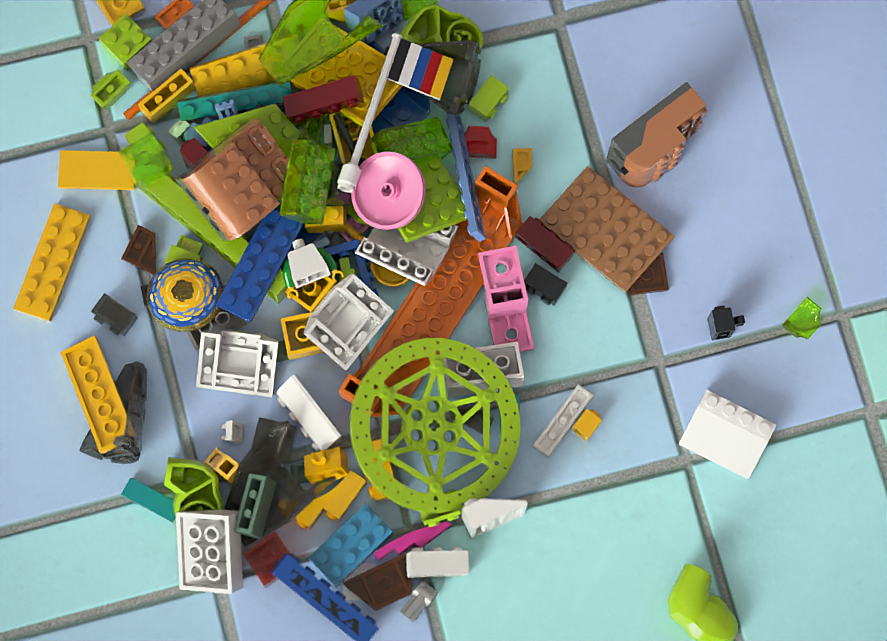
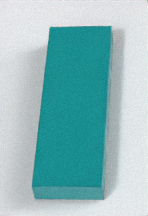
M130 477L121 495L173 523L176 517L173 508L174 500Z

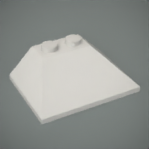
M350 274L336 284L312 312L303 334L339 366L347 370L394 310L354 274Z
M223 328L202 331L196 387L273 397L279 341L262 333Z

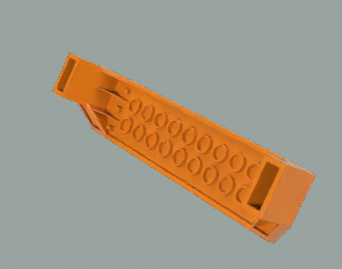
M487 166L483 168L475 181V189L486 239L479 242L474 236H470L467 229L469 225L468 220L455 224L458 226V230L446 257L432 281L425 286L416 282L363 365L353 376L349 374L340 387L339 394L341 398L353 404L356 391L365 374L377 360L392 349L419 339L450 338L484 285L478 253L508 247L515 237V233L522 226L517 196L518 185ZM429 357L419 358L402 365L384 381V384L391 387L430 366ZM424 376L397 390V393L411 398ZM375 396L370 413L372 417L382 416V399ZM395 399L399 406L404 409L407 403ZM389 404V416L399 415Z

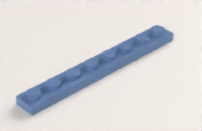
M454 108L446 110V123L450 129L449 138L453 144L452 153L456 159L455 169L460 178L458 179V184L463 193L461 194V199L466 208L464 214L469 223L467 229L470 236H474L480 242L485 240L486 236L462 119Z

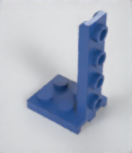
M359 239L324 249L332 255L333 259L350 258V255L354 254L361 281L379 297L377 289L372 288L371 281H374L371 270L367 271L365 263H368V259L355 254L360 245Z

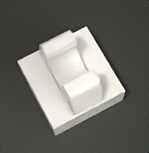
M226 421V424L221 426V429L226 430V435L221 436V439L234 443H243L244 424L236 421Z

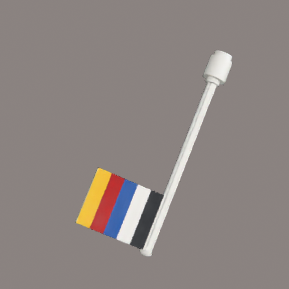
M399 33L392 34L393 38L351 161L348 164H344L337 181L340 190L351 193L357 186L361 174L358 163L386 81L390 80L440 100L453 59L407 41Z

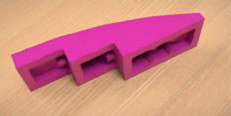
M443 522L436 526H426L409 532L374 552V556L380 561L393 550L400 556L414 544L417 548H423L450 528L451 524Z

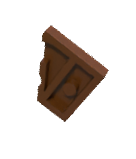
M138 225L121 260L155 275V233Z

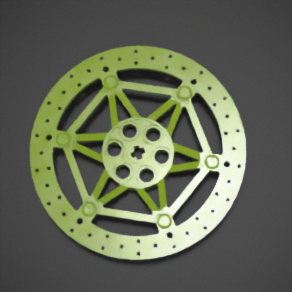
M425 338L414 340L384 354L363 377L356 391L351 409L350 434L352 446L358 463L366 477L383 495L393 502L420 512L447 513L463 509L465 503L471 499L476 498L478 501L488 496L509 472L520 440L519 408L512 387L503 372L490 358L479 350L451 339ZM429 357L430 366L391 387L384 384V381L402 365L419 358ZM444 359H452L470 367L483 378L488 388L481 390L444 366ZM430 373L422 399L415 400L397 393V390ZM443 374L476 393V396L450 402L447 400ZM436 376L440 394L439 397L430 396V392L433 387ZM375 396L382 399L381 448L377 451L374 450L370 435V413ZM395 399L408 403L410 406L404 412ZM494 400L497 401L501 417V437L496 454L491 452L489 448L490 403ZM431 401L436 405L434 412L429 409ZM477 401L470 410L461 416L457 406ZM389 404L402 418V431L390 444H388ZM481 407H483V446L463 429V424ZM414 411L419 413L418 421H415L412 417ZM446 412L452 415L450 422L445 419ZM429 424H435V428H429ZM414 430L419 433L417 441L412 438ZM447 431L450 432L452 435L450 441H447L445 439V433ZM463 437L476 451L458 447L457 443ZM404 438L408 446L394 449ZM429 441H433L435 443V449L433 451H431L428 447ZM410 451L421 454L429 477L396 458V455ZM453 451L475 457V460L442 478L446 452ZM429 456H439L436 474L434 473ZM390 461L428 485V492H418L401 484L383 467V463ZM481 463L488 467L470 485L460 490L443 494L442 485Z

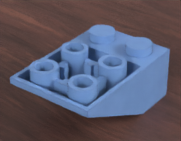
M356 0L344 8L347 33L367 45L404 22L402 0Z

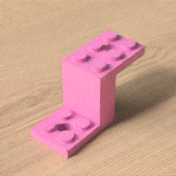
M511 246L478 253L486 290L485 307L493 344L518 342L520 353L534 350L526 313L528 297L517 247ZM498 264H503L507 270L504 273H498L495 267ZM514 330L517 336L514 339H509L506 336V332Z

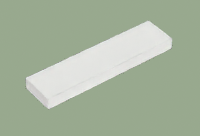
M578 384L534 443L533 447L549 458L594 395Z

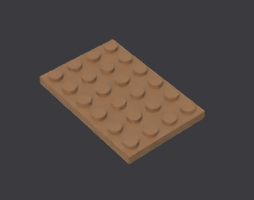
M588 166L539 219L547 230H553L559 236L558 239L562 242H568L577 255L625 294L675 238L671 232Z

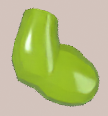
M438 4L421 8L411 17L400 33L403 39L427 49L432 48L439 54L460 60L475 56L481 50L484 42L483 33L471 19L461 13L449 11Z
M168 457L164 486L175 493L173 501L175 516L176 512L223 510V500L219 492L218 473L207 463L197 460Z
M686 563L668 598L670 618L682 626L689 637L695 641H734L738 633V622L736 616L727 607L726 603L719 596L710 593L712 575L702 568Z

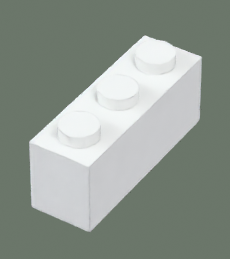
M441 547L431 548V551H424V548H413L412 551L406 554L407 577H452L469 574L468 550H462V547H452L450 551H443Z

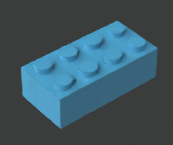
M365 504L308 558L329 582L337 588L393 535V531Z

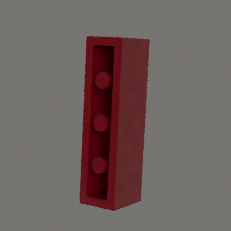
M355 75L282 97L286 117L295 124L303 123L309 118H320L323 114L329 112L337 113L346 107H357L359 103L364 102L361 84Z

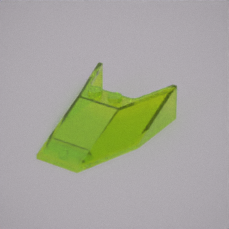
M293 0L286 8L261 53L259 61L281 86L335 57L383 25L367 15L344 38L325 15V10L331 0Z

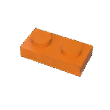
M173 0L154 18L166 30L191 10L194 5L190 0Z

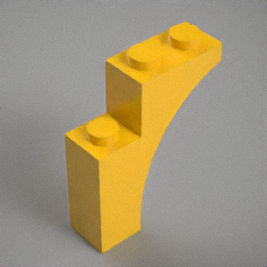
M350 470L348 476H345L334 489L323 496L306 501L281 499L278 507L281 509L279 512L288 519L290 516L297 520L295 523L304 530L306 527L311 530L324 511L326 512L325 516L330 520L335 521L337 519L341 521L367 482Z

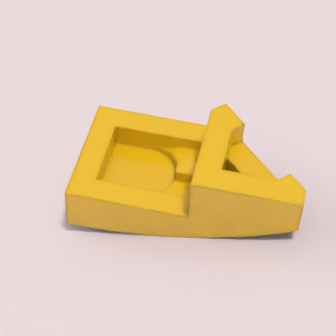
M532 148L512 149L514 183H518L532 168Z

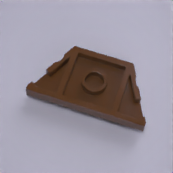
M407 553L343 582L344 586L375 611L411 595L412 577H407Z

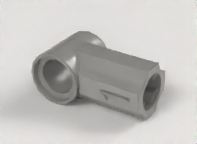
M422 581L400 612L414 622L423 609L429 606L438 592Z

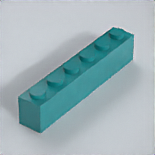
M282 80L178 100L177 104L181 121L218 115L215 104L219 103V105H222L224 101L230 103L229 100L233 99L237 111L281 103L283 102L282 97L292 94L290 81Z

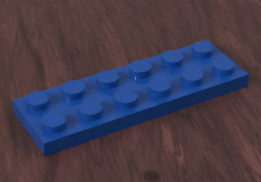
M278 207L266 215L256 229L216 306L251 323L305 221Z

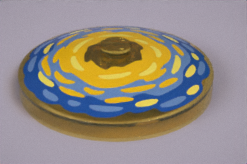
M193 258L178 259L167 263L154 274L147 288V305L154 319L163 327L178 332L193 331L207 325L219 313L221 308L216 306V303L224 287L216 270L206 262Z

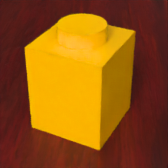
M586 409L572 427V431L588 441L602 422L600 414L593 409L591 411Z

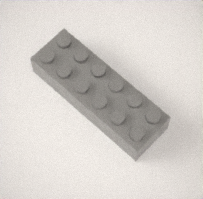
M202 0L127 61L134 75L153 92L181 68L184 72L236 30L241 23L236 13L222 0Z

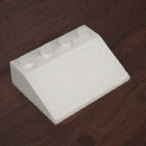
M706 390L679 445L749 479L776 424Z
M474 498L465 503L461 518L472 539L523 516L528 504L527 501L480 499L477 501Z
M203 510L176 512L180 589L232 594L243 588L241 534L234 531L239 511Z

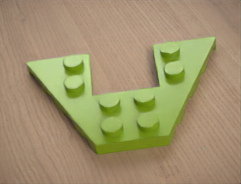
M276 104L194 126L195 130L213 149L247 120L258 119L289 159H291L300 134L298 129L287 119Z

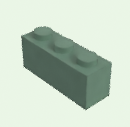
M249 473L234 531L244 536L262 538L277 484L276 481L266 476Z

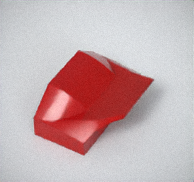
M468 126L464 134L469 157L496 159L497 139L492 135L489 127Z

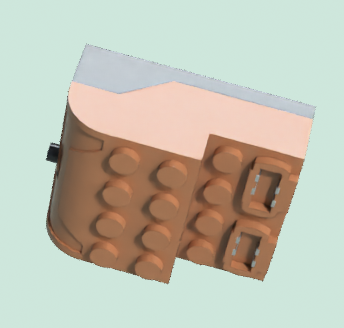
M688 82L684 83L612 138L606 162L621 180L631 187H643L653 180L657 182L663 177V172L667 169L671 171L678 165L677 162L683 153L682 150L685 148L686 140L701 128L703 124L701 120L708 111L705 108V102Z
M258 119L247 120L176 179L220 238L227 241L237 239L250 230L280 204L279 200L304 180L291 160L285 156L276 144L275 139Z

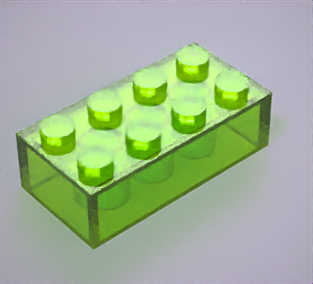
M438 117L382 129L369 140L375 154L381 152L399 153L410 158L416 165L437 157L443 160L452 152L453 148Z
M310 139L292 140L280 216L304 224L323 225L336 149Z

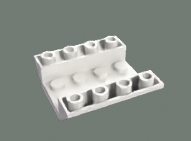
M452 225L406 243L398 229L385 230L374 227L368 238H363L355 254L425 286L432 281L446 257L458 226Z

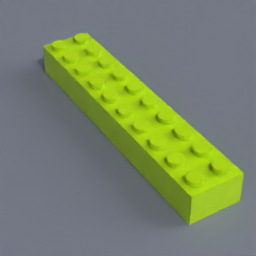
M146 159L131 175L136 187L236 268L249 244L247 242L248 238L243 234L232 241L222 240L181 186L175 182L176 179L169 173L164 174L161 171L162 168L155 161L150 162ZM283 269L279 270L267 292V295L278 304L287 296L285 293L287 288L282 274Z

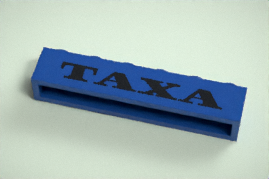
M284 553L270 573L354 641H370L379 629L375 626L376 621L369 615L364 617L359 613L361 609L353 602L351 605L345 601L346 596L338 590L336 592L330 589L331 584L325 579L321 578L319 580L314 576L316 572L309 566L304 568L300 565L299 562L301 560L292 553L290 556Z

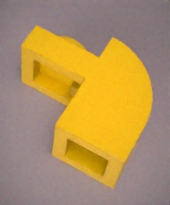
M215 448L204 461L230 485L244 471L240 464L218 448Z

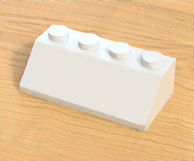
M518 342L475 348L498 366L512 388L524 386V372ZM444 359V366L481 390L488 388L483 378L470 367L452 359ZM444 374L448 397L474 394V392Z
M292 375L277 391L278 398L276 400L282 408L285 406L290 411L289 417L294 423L298 422L302 428L299 430L305 438L310 437L314 442L311 446L316 452L335 448L342 443L341 435L297 377Z

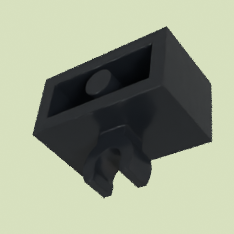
M714 307V310L711 311L707 318L711 341L730 338L735 331V327L744 325V315L733 317L731 307Z

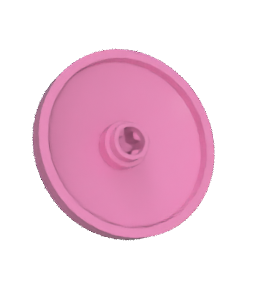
M381 152L367 158L359 166L361 174L356 188L351 192V198L357 214L364 222L378 229L393 230L409 224L418 215L424 203L426 188L422 172L415 162L399 153Z

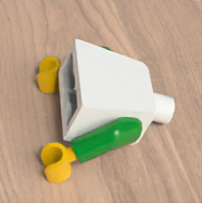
M297 239L292 243L295 250L288 253V259L285 261L282 272L285 286L289 289L287 292L288 299L291 300L289 294L291 291L296 292L298 298L299 291L296 288L331 275L332 280L337 282L334 278L336 273H340L342 279L344 278L343 273L337 270L338 266L330 253L321 247L316 248L312 243L305 246L303 239Z

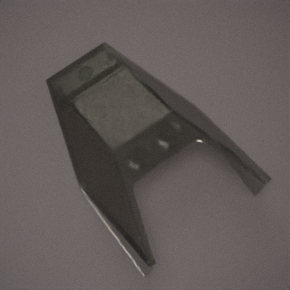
M288 420L268 426L240 462L224 510L239 511L249 473L266 476L276 481L277 484L262 537L291 522L336 479L335 476L315 482L311 488L305 490L283 465L279 457L290 425ZM241 534V542L244 546L258 540V538Z

